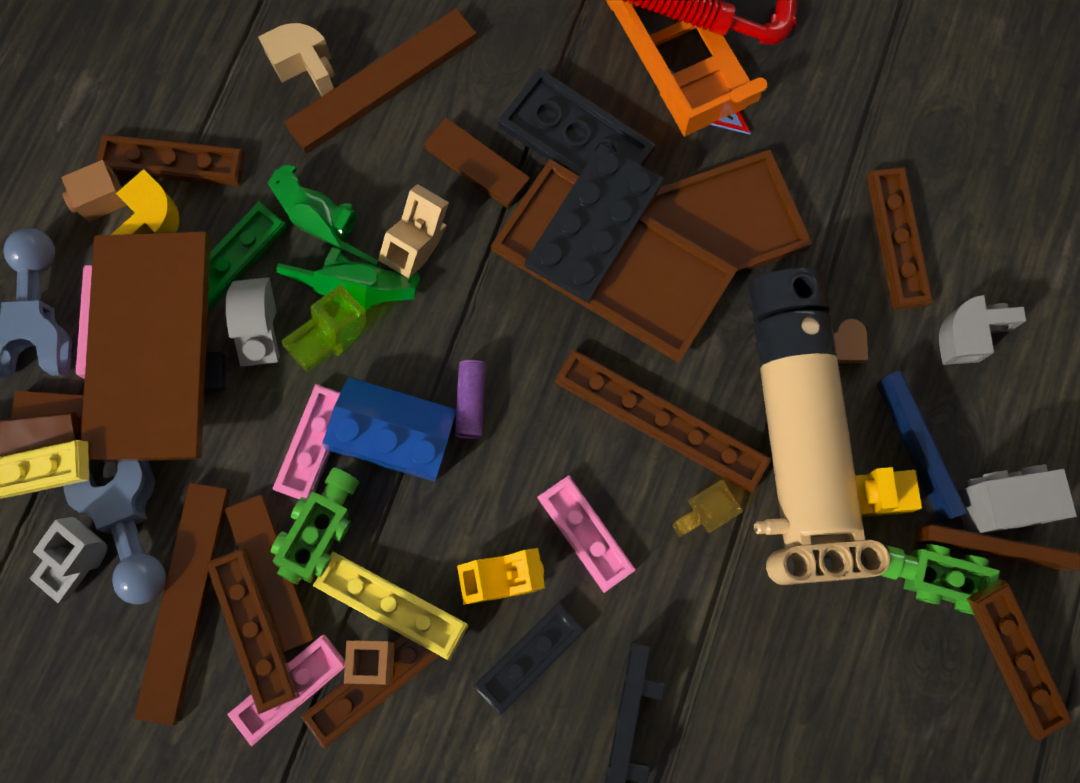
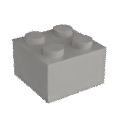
M1046 464L1021 469V471L1008 473V470L984 474L983 477L967 480L968 487L957 490L966 508V513L961 515L965 531L983 534L1077 517L1065 470L1048 471Z

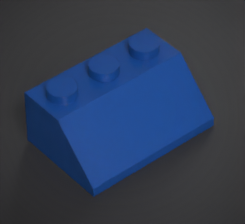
M348 377L334 406L322 444L325 450L435 482L456 409Z

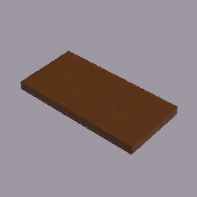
M770 149L660 187L644 213L736 267L738 270L735 275L808 250L812 246V241Z
M549 159L491 244V251L680 364L738 269L645 214L589 303L525 267L526 259L579 177L577 174Z
M207 232L94 236L81 441L88 442L89 462L201 459L211 236Z

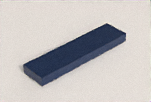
M897 371L887 375L876 385L939 522L965 514L966 508L903 373Z

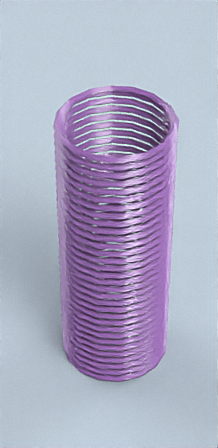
M462 360L459 362L454 435L460 438L477 439L482 437L487 365L483 361Z

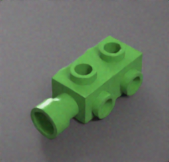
M332 468L325 480L327 486L322 495L312 491L308 499L301 497L298 500L291 514V518L296 520L288 534L282 531L278 535L271 548V553L276 555L273 563L280 567L277 574L297 585L301 579L311 583L315 575L321 577L324 574L332 558L327 553L335 540L338 542L343 540L350 527L351 521L347 520L349 516L348 509L342 505L347 496L354 494L360 482L340 469ZM320 517H327L330 520V524L325 529H318L315 525L316 521ZM301 551H308L310 553V559L305 564H300L296 561L297 554Z
M926 544L925 550L911 551L910 555L904 554L903 549L885 545L890 556V564L888 569L882 575H879L896 580L898 577L904 578L903 589L917 592L916 599L920 601L940 604L942 599L955 603V610L974 615L967 598L997 582L1000 570L989 568V560L982 557L964 555V560L949 557L951 550L938 545ZM926 569L931 573L929 582L924 581ZM965 580L969 584V589L966 593L960 589Z

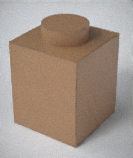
M103 160L61 177L66 191L62 193L66 205L71 212H78L88 222L127 206L116 194L122 188L117 175Z
M347 641L344 684H392L395 643L388 641Z

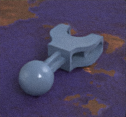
M18 229L8 236L3 248L6 262L12 269L17 271L16 301L1 302L0 378H7L13 375L16 371L19 354L26 348L34 345L37 350L39 366L43 371L52 376L65 375L71 367L72 339L68 332L55 321V308L41 301V273L48 270L53 264L55 246L50 237L38 229Z
M117 461L118 471L114 479L105 486L98 487L92 474L89 472V481L65 485L63 488L70 507L79 513L90 516L97 530L113 535L121 561L116 566L112 577L115 593L127 603L145 604L159 596L166 582V573L163 565L155 557L144 553L136 528V524L148 520L145 506L153 493L155 477L149 461Z

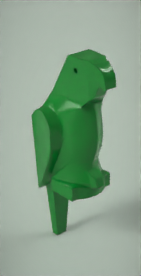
M283 165L274 171L268 181V185L294 225L300 230L373 265H379L380 261L344 242L347 236L349 237L358 220V214L352 210V204L344 203L337 206L323 193L301 187L300 180L295 175L297 168L294 166Z
M331 248L325 260V265L321 270L310 271L280 263L277 265V273L313 287V292L363 310L370 309L375 304L382 302L413 300L420 283V275L417 271L410 278H407L397 271L385 270L373 264L352 262L346 255L341 254V250Z

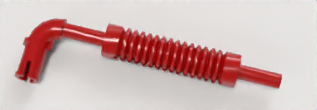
M628 0L629 4L634 2L635 6L641 4V8L645 9L647 7L649 11L653 9L655 13L666 14L667 17L672 16V19L675 20L678 18V21L681 22L684 20V23H690L692 26L696 25L698 28L702 27L704 30L708 29V31L724 36L731 29L757 38L760 44L766 45L782 42L797 26L796 11L798 0H777L775 14L771 16L770 23L765 25L734 15L735 5L722 0Z

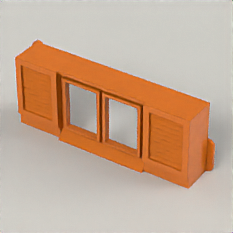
M606 0L660 91L663 101L684 137L711 125L712 122L746 109L747 106L758 102L762 92L766 90L767 81L764 78L749 80L724 36L712 33L708 29L704 30L702 27L698 28L696 25L692 26L690 23H684V20L649 35L634 10V7H637L635 2L629 4L628 0L626 2L622 0ZM696 28L711 52L712 57L672 74L656 46Z

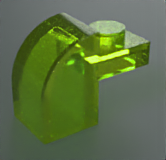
M342 284L311 305L312 319L282 340L283 347L306 373L333 353L336 356L340 355L354 342L364 328L366 311Z

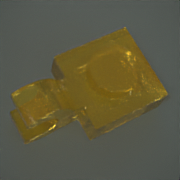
M720 480L689 499L688 502L693 511L675 521L672 526L679 537L701 524L710 533L741 514L743 510L724 481Z

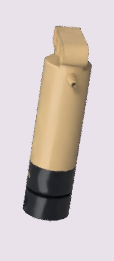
M815 268L785 269L762 275L751 281L749 292L753 321L756 324V343L781 518L757 521L754 524V531L757 534L766 535L783 534L785 549L774 551L769 555L766 562L768 576L777 584L792 585L860 579L882 575L888 569L890 556L888 550L880 542L865 540L831 317L828 314L830 307L825 275L823 271ZM862 552L867 559L866 567H864L861 562ZM825 554L831 561L830 571L827 570L824 564ZM788 557H790L795 564V572L793 575L787 569Z

